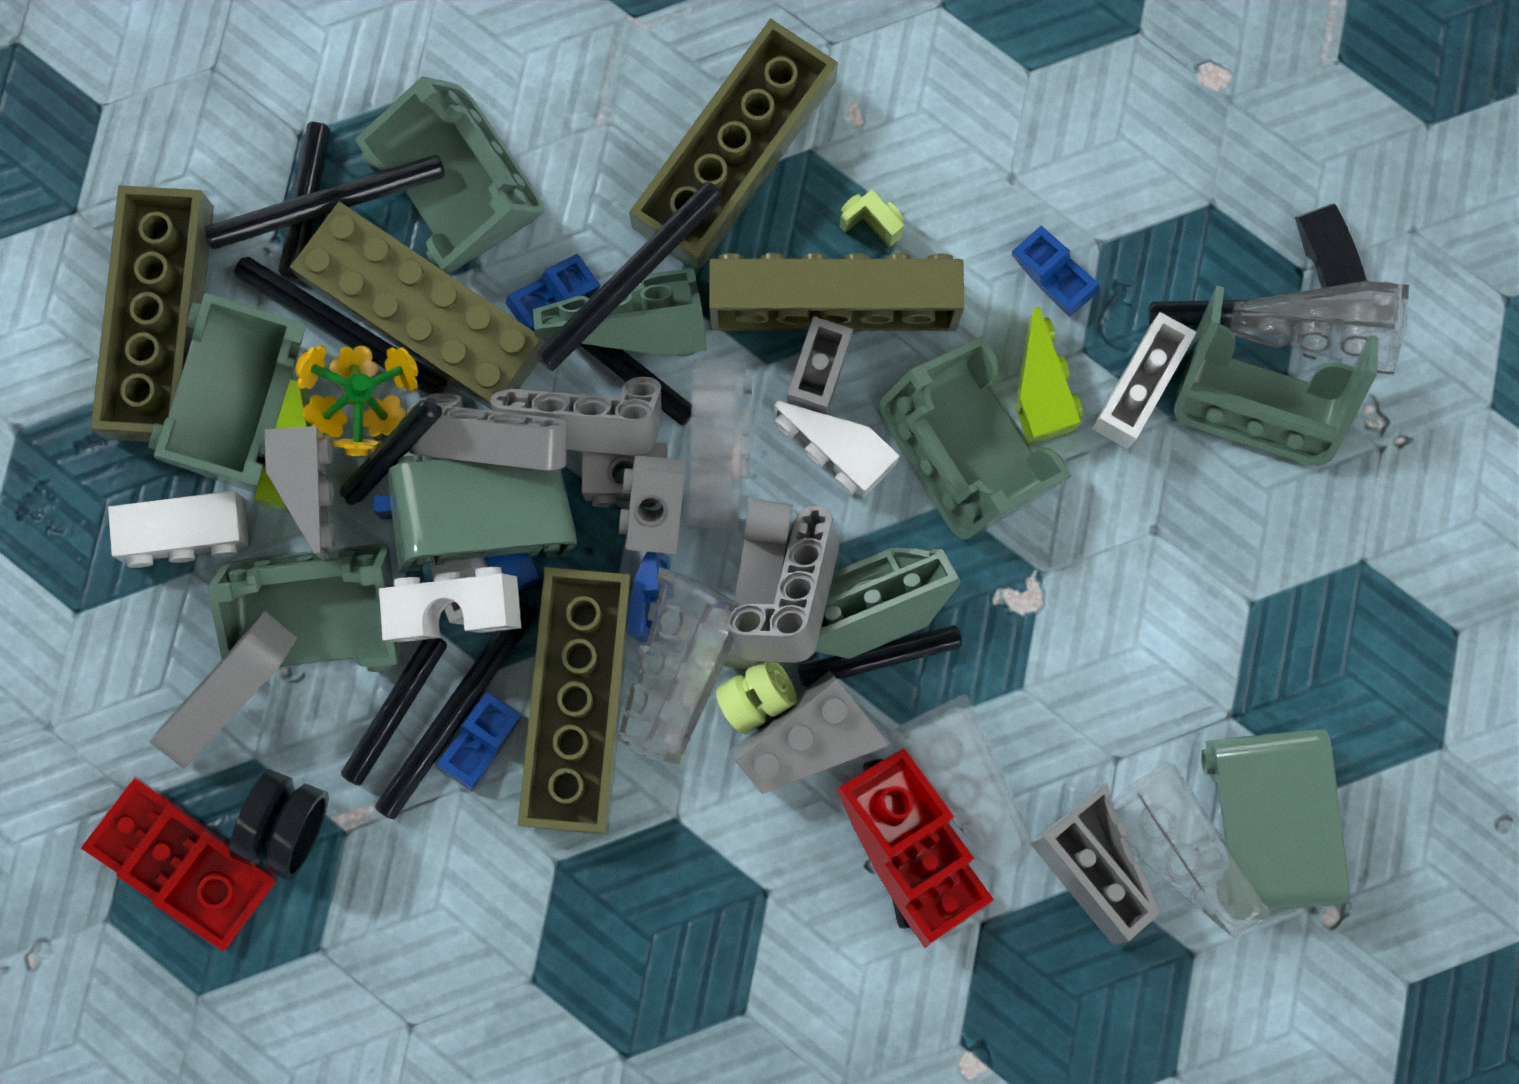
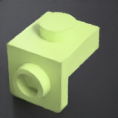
M873 189L863 197L860 194L853 196L841 209L842 215L839 227L844 232H847L860 220L864 219L889 248L902 238L905 226L902 223L904 221L902 214L891 202L885 204Z

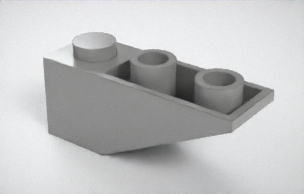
M317 426L264 429L266 473L313 553L322 560H329V548H334L335 529L333 522H328L327 506H332L334 502L332 481L326 480V464L332 463L331 441L329 438H325V435Z

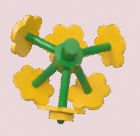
M318 345L316 348L311 347L297 361L295 372L297 377H299L297 387L311 389L315 385L318 376L340 385L343 388V396L337 400L333 396H327L323 399L320 395H313L309 400L310 404H307L302 410L304 419L311 423L312 426H317L323 434L325 433L328 437L337 439L343 434L342 426L348 421L346 414L341 412V408L347 403L354 405L353 439L332 441V446L345 448V454L355 458L371 455V449H376L382 441L363 439V427L369 429L368 432L373 438H379L382 435L387 437L407 416V412L401 407V400L396 395H389L383 400L375 399L372 396L374 387L394 378V382L399 389L405 388L409 392L415 391L418 388L415 378L418 376V368L415 360L406 349L401 347L395 349L392 347L387 350L386 372L371 378V376L377 374L378 365L372 361V352L368 347L358 346L354 350L350 347L341 348L339 357L330 362L329 370L324 368L325 361L323 359L326 354V347L323 345ZM368 404L370 409L363 412V405Z

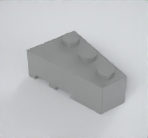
M1106 783L1088 793L1034 839L1030 845L1112 945L1129 942L1161 913L1140 862H1136L1126 838L1128 833L1123 822H1119L1110 800L1112 795Z

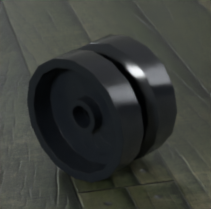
M268 769L254 784L243 804L231 836L230 857L250 866H256L265 858L268 873L285 880H292L306 862L319 835L327 812L328 792L305 783L294 791L293 778Z

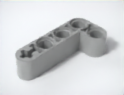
M636 377L628 380L624 384L619 398L505 389L494 393L490 399L491 411L564 420L567 423V450L621 455L646 454L655 446L662 425L661 384L658 380L650 377Z
M451 393L431 394L421 399L434 398L437 405L442 408V415L409 450L412 454L536 470L562 469L567 464V423L564 420L463 408L462 397ZM416 402L407 409V414L418 404V402Z
M750 498L732 611L743 604H774L784 564L793 505ZM729 629L723 666L747 670L759 661L745 660L739 655Z
M818 505L809 506L797 514L774 604H743L730 613L728 626L737 651L745 660L795 663L802 662L814 654L839 551L838 535L832 514L827 508Z
M263 610L244 631L228 654L163 723L149 743L183 769L187 767L276 671L298 637Z

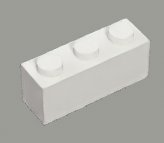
M1159 312L1148 328L1093 425L1092 430L1129 449L1138 438L1197 332Z
M236 491L108 507L112 557L127 563L129 568L149 567L153 565V559L169 558V562L174 563L189 562L195 560V554L211 552L212 557H229L236 555L237 549L249 547L245 498Z

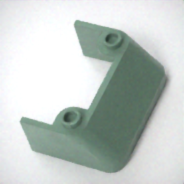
M1216 285L1196 331L1197 333L1194 336L1174 405L1176 418L1186 426L1307 465L1320 466L1327 464L1335 457L1377 376L1378 337L1370 334L1354 367L1338 362L1325 363L1315 370L1309 383L1231 358L1235 350V336L1229 328L1220 325L1224 287Z

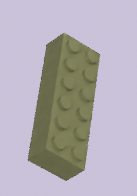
M770 18L630 210L629 216L632 229L650 239L704 183H712L722 193V201L670 253L699 273L835 84L838 62Z
M118 185L91 429L106 440L149 442L155 423L164 425L166 418L169 416L192 342L194 328L186 326L193 302L202 303L206 287L210 246L207 242L204 228L213 222L214 206L202 190Z
M340 201L290 266L300 282L396 347L406 349L411 357L445 377L448 382L490 410V399L494 393L505 389H520L539 362L536 354L545 344L543 338L535 337L534 331Z
M735 253L719 255L718 259H710L709 310L711 331H808L813 316L852 328L853 331H956L964 311V259H953L952 255L944 253L932 254L928 256V259H911L910 255L903 253L890 254L886 256V259H869L868 255L861 253L848 254L844 256V259H827L826 255L819 253L806 254L802 256V259H785L784 255L777 253L761 255L760 259H744L742 255Z
M545 567L518 826L605 835L609 833L628 640L627 618L633 587V580L630 574Z

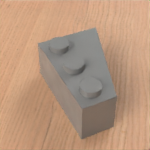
M829 670L797 696L796 705L778 716L768 719L766 723L758 727L730 751L738 766L757 789L764 794L889 746V743Z

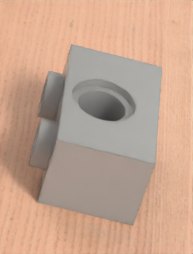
M813 316L787 393L788 404L827 415L851 343L852 328Z
M655 443L650 452L638 456L668 458L667 443ZM582 451V494L585 501H592V506L615 507L617 506V501H630L631 495L622 494L623 485L616 483L614 477L622 468L628 467L633 469L635 455ZM647 498L641 502V505L643 507L659 506V500Z
M635 455L633 469H625L622 494L631 495L630 508L621 509L619 534L627 535L626 550L677 555L686 460ZM647 498H654L659 500L663 506L658 510L652 511L645 509L641 502Z

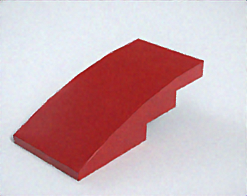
M905 748L897 751L837 789L850 822L875 871L924 948L958 927L994 901L993 897L969 866L975 858L949 824L955 816Z
M134 776L81 846V849L115 871L118 878L151 899V904L223 952L277 881L276 878L258 864L250 866L231 858L229 842L137 776Z

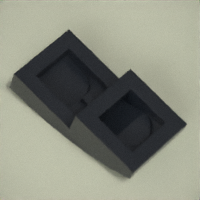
M1335 203L1295 217L1305 255L1313 258L1323 295L1332 296L1367 283L1354 241Z

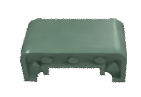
M422 76L355 138V141L363 151L362 158L364 162L376 172L432 155L440 157L444 166L445 176L441 179L406 189L405 192L433 233L426 242L428 248L427 256L432 264L443 271L459 269L532 223L545 210L542 200L470 94L458 84Z
M205 292L202 303L193 302L186 326L194 328L192 342L169 416L166 418L164 425L155 423L148 448L155 449V459L256 493L265 463L264 429H275L302 344L306 323Z
M983 336L910 369L879 402L880 417L950 530L957 537L965 540L981 533L1061 485L1072 476L1061 456L1052 449L1043 447L1033 453L1030 451L989 387L998 375V359Z
M405 456L398 458L397 465L390 467L387 477L399 573L420 571V565L433 563V558L436 566L444 565L449 560L523 553H528V557L537 556L541 549H544L545 559L566 557L577 545L575 526L561 469L536 470L453 459L423 461L422 456Z
M369 544L329 549V560H322L313 551L243 559L223 565L208 586L221 660L234 647L248 626L264 610L298 637L279 667L357 658L358 665L367 667L368 671L381 672L398 664L400 658L398 642L383 641L379 588L393 587L388 546L384 544Z
M1310 729L1205 741L1206 749L1201 751V765L1203 773L1210 775L1213 782L1218 783L1228 869L1223 871L1222 878L1216 880L1218 902L1220 905L1225 904V912L1234 913L1346 905L1350 893L1332 746L1326 729Z

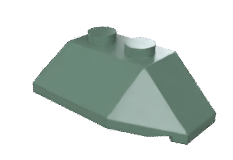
M890 548L834 571L817 647L814 652L850 659L927 627L960 585V579L944 550L932 549L931 551L914 548Z

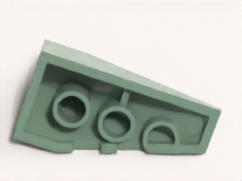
M688 268L649 274L641 282V285H638L581 344L662 356H690L698 351H706L702 306L694 269ZM576 296L533 309L535 337L550 339L589 298Z

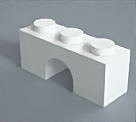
M486 567L475 569V577L461 578L460 572H446L435 574V582L420 583L419 577L394 579V587L379 588L383 641L409 642L440 638V615L444 608L453 602H456L463 612L465 631L485 633L521 628L517 577L503 574L501 567Z

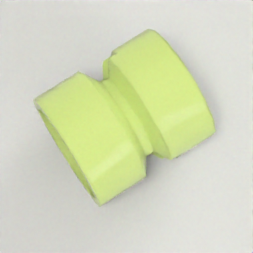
M759 661L746 670V677L736 675L718 686L716 690L717 700L724 716L742 734H747L766 723L768 715L772 717L778 716L797 703V695L793 683L778 662Z

